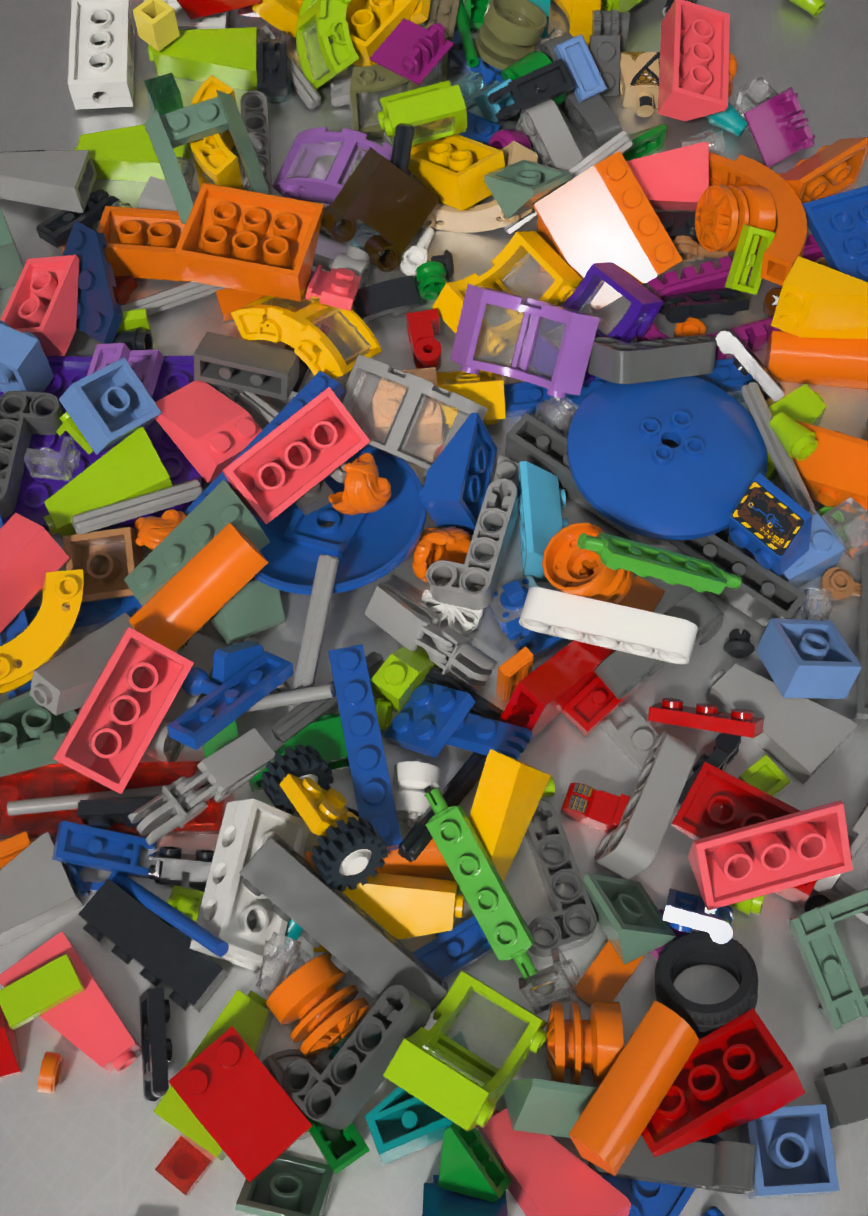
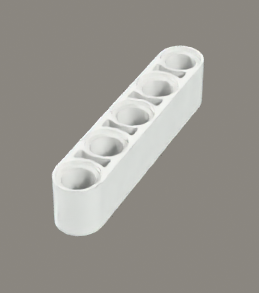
M540 587L529 588L519 619L520 625L531 631L674 664L689 663L698 627L694 623L685 619Z

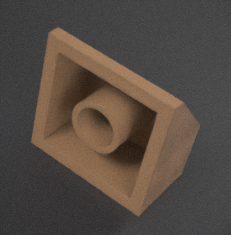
M131 527L89 532L81 535L63 536L64 551L70 557L66 562V570L83 569L84 585L81 603L134 596L124 579L143 561L142 546H138L135 541L138 535L136 530Z

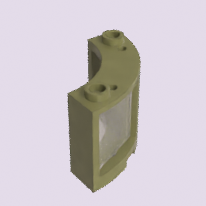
M421 26V27H423V28H425V29L428 30V28H429L430 26ZM445 27V39L448 40V27ZM448 52L420 86L379 64L353 67L350 85L353 130L367 134V140L382 139L385 130H381L377 112L382 111L380 98L447 81Z

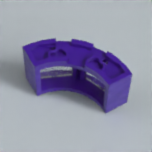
M604 262L592 263L580 285L559 307L573 309L600 318L595 338L608 337L631 343L636 335L641 338L657 316L663 301L615 263ZM542 317L530 364L542 375L552 379L566 324ZM588 365L582 387L594 381V376L588 373Z

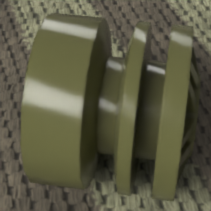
M490 0L484 15V23L479 28V34L474 42L477 55L487 64L503 71L533 51L535 53V44L539 42L547 24L546 15L539 7L528 0Z

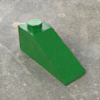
M334 714L322 716L316 722L308 724L274 752L275 754L279 752L283 756L286 754L285 748L291 747L295 751L296 745L302 744L304 748L309 745L319 752L332 772L350 768L341 718ZM262 772L248 781L252 792L263 789L261 781H264L261 777Z

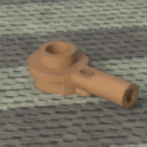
M677 236L672 241L683 260L681 262H692L696 259L703 260L705 257L720 259L729 255V252H708L701 245H698L696 241L692 240L690 236Z
M833 567L822 575L820 589L828 599L841 601L850 595L860 597V583L854 582L852 575L847 570L841 567Z

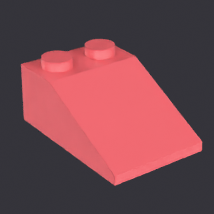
M76 255L27 259L0 319L12 329L22 333L27 331L35 335L41 342L45 356L66 355L76 331L79 258Z
M195 380L155 402L162 412L156 418V421L207 484L214 481L222 473V470L262 431L261 427L247 410L206 382Z

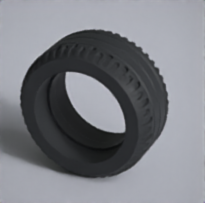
M700 930L698 932H688L686 935H680L679 938L677 937L674 941H671L663 949L657 960L654 975L656 1000L683 1018L691 1026L698 1038L707 1036L756 1007L758 999L757 968L747 949L737 940H733V938L727 943L720 944L714 942L708 932ZM707 964L718 966L729 972L738 982L739 988L730 998L723 1002L699 1004L682 996L676 990L673 983L684 970L695 965Z

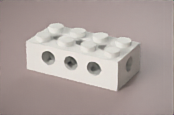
M71 0L68 87L75 110L133 107L135 19L130 0ZM100 41H106V42H105L104 44H102V45L99 44ZM98 63H105L103 66L98 65Z
M254 798L227 802L197 923L227 942L229 949L224 956L218 957L193 939L190 949L250 970L277 969L288 922L284 921L273 911L271 906L274 903L263 893L258 897L242 883L244 877L239 872L273 832L303 857L309 834V827L303 819Z

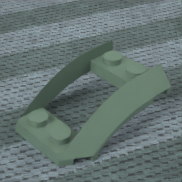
M216 90L217 97L170 113L159 116L156 110L144 124L182 224H186L193 208V202L173 150L175 147L229 130L251 187L247 191L269 194L255 150L233 96Z
M868 888L789 919V936L795 938L821 1003L818 1009L835 1030L843 1027L842 1024L858 1017L864 1018L868 1016V986L859 988L834 926V923L868 910Z

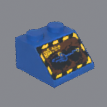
M759 473L754 477L729 516V536L738 547L748 549L764 569H771L780 576L809 550L812 515Z

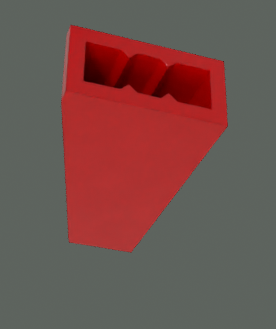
M572 641L518 682L499 721L527 728L533 733L534 738L562 712V708L597 676L595 673L596 668L616 650Z

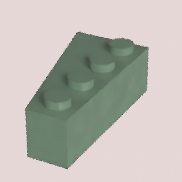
M224 479L124 579L142 606L229 522L248 536L258 550H261L270 543L254 516Z
M30 691L1 703L0 777L58 763L52 758L77 716L75 710L55 716L44 706L37 704L33 697L29 695Z

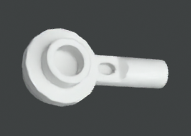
M425 227L417 245L411 246L401 257L399 266L405 275L416 278V269L421 264L430 262L427 256V249L435 233L431 227Z

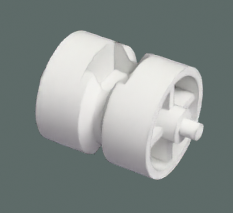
M416 758L415 761L399 762L394 767L393 785L398 787V791L393 793L398 822L407 824V829H412L430 807L424 795L440 786L441 770L434 765L422 762V758Z

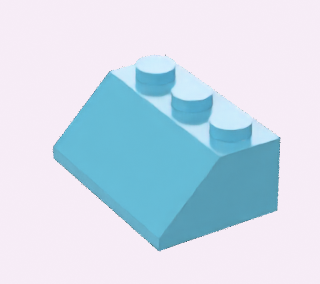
M519 461L517 493L523 577L527 575L532 576L535 582H549L544 575L542 560L544 550L551 538L562 528L569 526L568 519L562 518L561 509L566 508L565 489H559L558 476L527 461Z

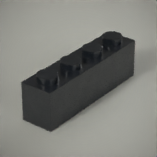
M109 878L78 914L87 923L82 928L99 943L104 937L115 945L111 950L115 956L127 965L134 960L143 967L139 974L156 988L161 983L172 991L168 997L185 1011L192 1006L200 1012L228 977L223 967L206 954L190 949L191 942Z

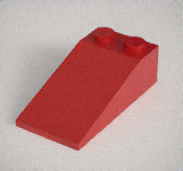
M704 762L671 825L695 841L800 812V810ZM817 880L774 893L802 907L810 896Z
M752 1008L699 1040L641 1135L652 1155L657 1157L769 1115L805 1094V1090L794 1067L755 1009Z

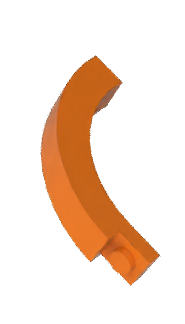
M709 152V186H762L772 195L776 208V226L774 229L776 234L772 243L763 253L760 278L783 286L784 280L797 257L803 258L807 234V219L801 200L793 188L767 166L741 154L734 161Z

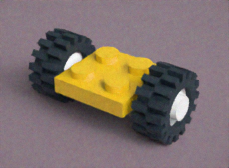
M300 744L296 745L295 751L291 747L285 748L286 754L283 756L278 752L274 756L276 762L272 763L269 761L266 765L268 771L262 772L261 777L264 781H261V785L275 808L291 815L296 810L311 832L319 835L316 840L319 845L313 846L312 852L314 855L311 856L318 872L333 890L337 888L339 891H345L347 886L350 890L357 889L358 882L362 885L368 883L366 878L369 875L374 878L378 874L376 867L383 868L385 864L382 858H386L388 855L386 843L369 821L362 817L358 818L349 812L345 807L347 801L343 795L330 787L329 784H332L334 781L332 777L333 772L316 749L314 750L309 745L304 748Z

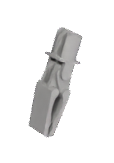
M379 583L364 615L408 650L416 651L418 646L424 648L429 655V659L443 669V675L451 672L472 688L481 692L486 685V680L492 674V669L496 666L497 661L473 646V638L467 639L449 627H439L437 623L440 616L388 583Z
M253 728L202 760L197 765L199 770L196 771L194 776L189 778L183 776L169 786H163L159 795L129 814L128 818L133 824L142 820L138 824L137 830L141 835L150 833L146 838V842L151 846L178 826L181 829L184 828L187 822L207 808L208 805L206 803L212 797L219 803L266 769L269 761L272 763L276 761L274 758L276 754L258 731Z

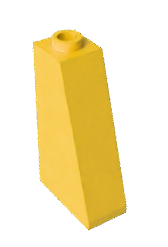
M490 749L469 820L504 882L551 775Z
M378 873L374 878L369 875L366 878L368 883L365 885L358 882L357 889L350 890L347 886L346 890L342 891L397 940L452 931L456 917L462 918L464 912L465 897L458 894L459 886L456 881ZM320 945L318 948L314 947L313 952L322 953L328 952V950Z

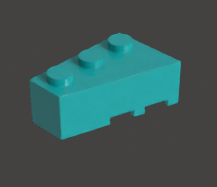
M461 1032L452 1039L468 1049ZM399 1086L365 1115L383 1166L442 1141L444 1130L452 1123L451 1120Z

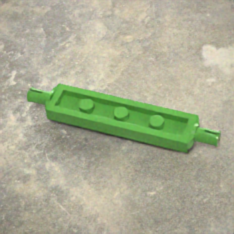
M599 532L597 537L582 533L577 541L579 549H586L600 555L601 562L610 569L628 570L643 578L651 576L662 579L670 585L681 584L689 586L701 593L708 591L720 595L725 587L737 590L742 582L739 575L727 573L719 569L712 562Z
M439 787L431 790L424 796L427 798L435 815L432 816L426 826L499 961L514 959L523 979L534 975L538 970L535 968L527 950L530 949L535 940L462 805L448 807L439 791Z

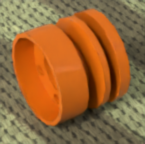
M714 185L708 187L698 200L695 212L696 236L701 247L708 252L736 251L743 224L774 232L776 226L774 199L770 192L762 186L736 187ZM760 236L757 249L759 248L762 236Z
M574 523L562 528L551 538L544 550L542 567L548 581L559 592L613 604L621 602L632 586L634 572L624 569H610L601 562L600 555L593 551L579 549L577 545L578 538L582 533L597 537L599 532H605L600 527L590 523Z
M324 953L301 966L288 976L271 993L266 1001V1005L282 1026L300 1020L290 1037L294 1043L305 1040L299 1049L306 1059L330 1049L350 1034L370 1009V1005L364 997L354 1000L359 993L355 985L347 986L339 991L336 990L346 974L331 961V953Z
M562 1001L551 1002L550 1014L545 1027V1031L548 1032L545 1040L546 1064L551 1074V1081L564 1083L565 1069H570L571 1084L580 1085L583 1069H590L594 1087H599L624 1049L623 1022L619 1002L593 1001L589 1012V1020H582L577 1001H571L569 1020L564 1019Z

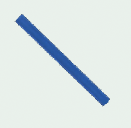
M117 873L113 877L112 881L121 889L218 957H222L227 953L229 949L227 942L125 874Z

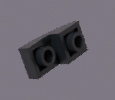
M407 276L379 282L359 289L353 305L356 314L367 323L388 313L396 317L422 306V301L415 278Z

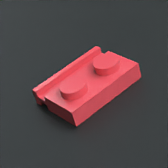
M318 265L309 283L305 299L310 300L312 296L320 298L319 303L351 311L362 276L355 275L352 270L346 268H338L337 270L331 268V271L327 272L322 270V265Z

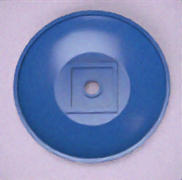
M695 376L635 384H617L608 381L590 393L578 407L571 421L566 448L569 469L585 499L599 513L613 523L639 535L656 539L692 540L707 537L729 528V516L754 477L760 473L766 478L767 473L766 446L752 416L730 394L716 385ZM662 440H673L677 443L678 447L670 448L664 445Z
M365 445L345 463H352L363 453H370L374 457L375 464L378 466L379 477L386 478L391 486V497L380 510L367 514L347 515L336 511L332 507V503L305 516L294 502L267 525H264L250 511L270 541L268 545L259 550L268 561V564L254 578L281 591L311 595L318 558L322 554L332 555L339 559L332 594L363 587L387 575L398 567L414 550L425 527L427 510L420 503L419 490L422 485L419 477L403 459ZM330 475L323 479L334 494L344 492V483L337 482ZM329 521L335 522V524L331 527L320 526L328 523Z

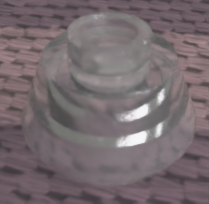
M551 397L536 405L535 417L558 434L568 437L571 421L577 408L568 397L565 399Z

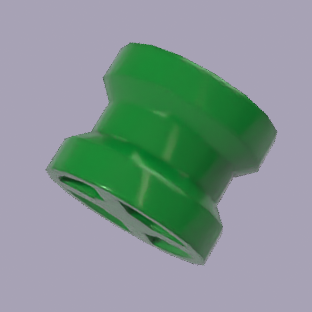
M431 261L421 264L415 271L416 280L420 283L418 290L421 298L436 300L445 284L448 283L447 279H445V266L440 262Z

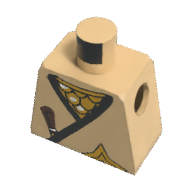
M620 52V100L623 107L636 108V113L640 117H649L654 113V108H658L660 52Z

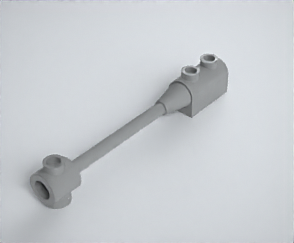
M150 176L140 196L138 208L177 211L167 181ZM188 189L194 205L199 192ZM349 247L345 254L340 252L335 260L315 254L312 265L315 267L322 265V269L329 272L331 268L336 270L338 268L352 270L355 275L362 276L359 289L366 286L371 271L370 256L365 251L356 247Z

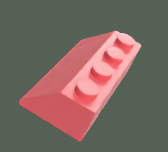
M674 0L661 22L658 114L681 121H689L727 109L730 14L689 1Z
M128 627L121 636L52 759L122 794L194 662Z

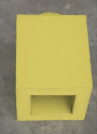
M145 0L133 9L139 37L158 52L180 36L174 8L163 0Z

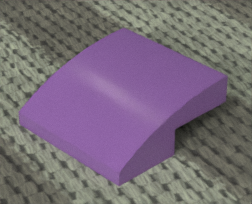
M125 343L96 345L87 376L125 357L151 398L153 397L164 359L159 349L130 350Z

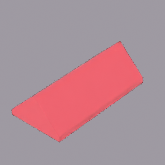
M328 387L222 471L232 490L246 508L264 525H267L367 445L370 440L331 388Z
M15 513L0 529V634L40 592L46 572L59 571L70 559L43 526L18 513Z
M839 800L693 841L688 859L706 909L708 911L852 871L844 803Z

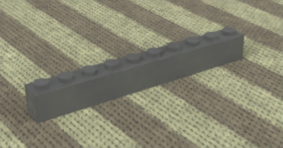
M525 413L507 433L505 456L518 463L519 461H527L558 476L559 489H565L567 497L635 542L712 562L719 569L727 573L739 575L742 582L737 590L725 587L720 595L714 594L765 628L771 618L794 619L799 613L808 596L807 594L770 570L764 569L759 563L714 534L692 540L656 539L626 530L604 517L585 499L572 477L567 460V439L528 413Z

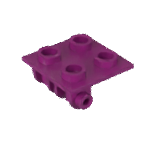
M404 18L373 53L370 60L420 86L452 48L454 43L445 39L444 33L446 29L441 23L432 24L427 30Z
M792 87L744 113L764 164L768 168L801 149H807L815 145L813 140L815 135H812L806 123L809 120L804 118L805 110H801L797 99L798 93H794Z

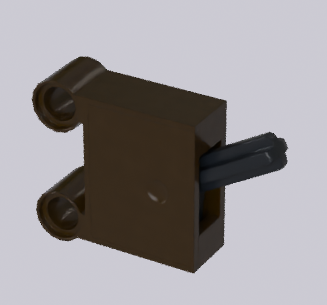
M400 123L396 126L391 161L370 147L333 203L324 208L321 227L340 243H346L356 235L357 219L378 232L380 235H374L366 241L364 251L370 256V261L383 272H391L399 266L402 253L440 200L439 197L407 174L414 127L406 123ZM341 220V223L335 227L336 223Z

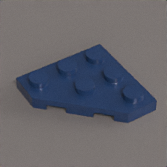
M75 221L62 256L76 255L79 258L76 328L103 344H111L119 329L123 313L121 305L116 303L113 289L116 288L112 265L106 261L104 248L107 247L105 234L84 223Z

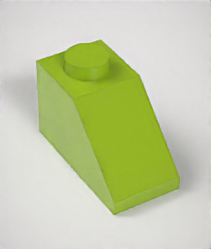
M403 646L391 653L371 678L370 683L373 697L384 698L385 702H391L392 709L399 714L412 697L414 690L424 681L429 670L432 667L437 668V665L429 659V655L421 646H418L416 651L408 650Z

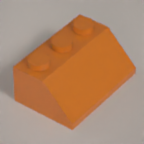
M868 137L839 139L829 146H823L815 155L807 160H800L794 168L786 173H779L778 175L793 188L802 204L839 194L857 182L868 153Z
M105 206L97 231L105 234L107 247L104 248L106 261L112 265L114 277L189 282L179 279L173 254L185 227V224H182L178 211Z
M796 420V422L814 432L816 435L815 439L818 441L816 450L808 458L802 461L792 458L811 499L828 507L834 506L850 511L859 517H868V441Z

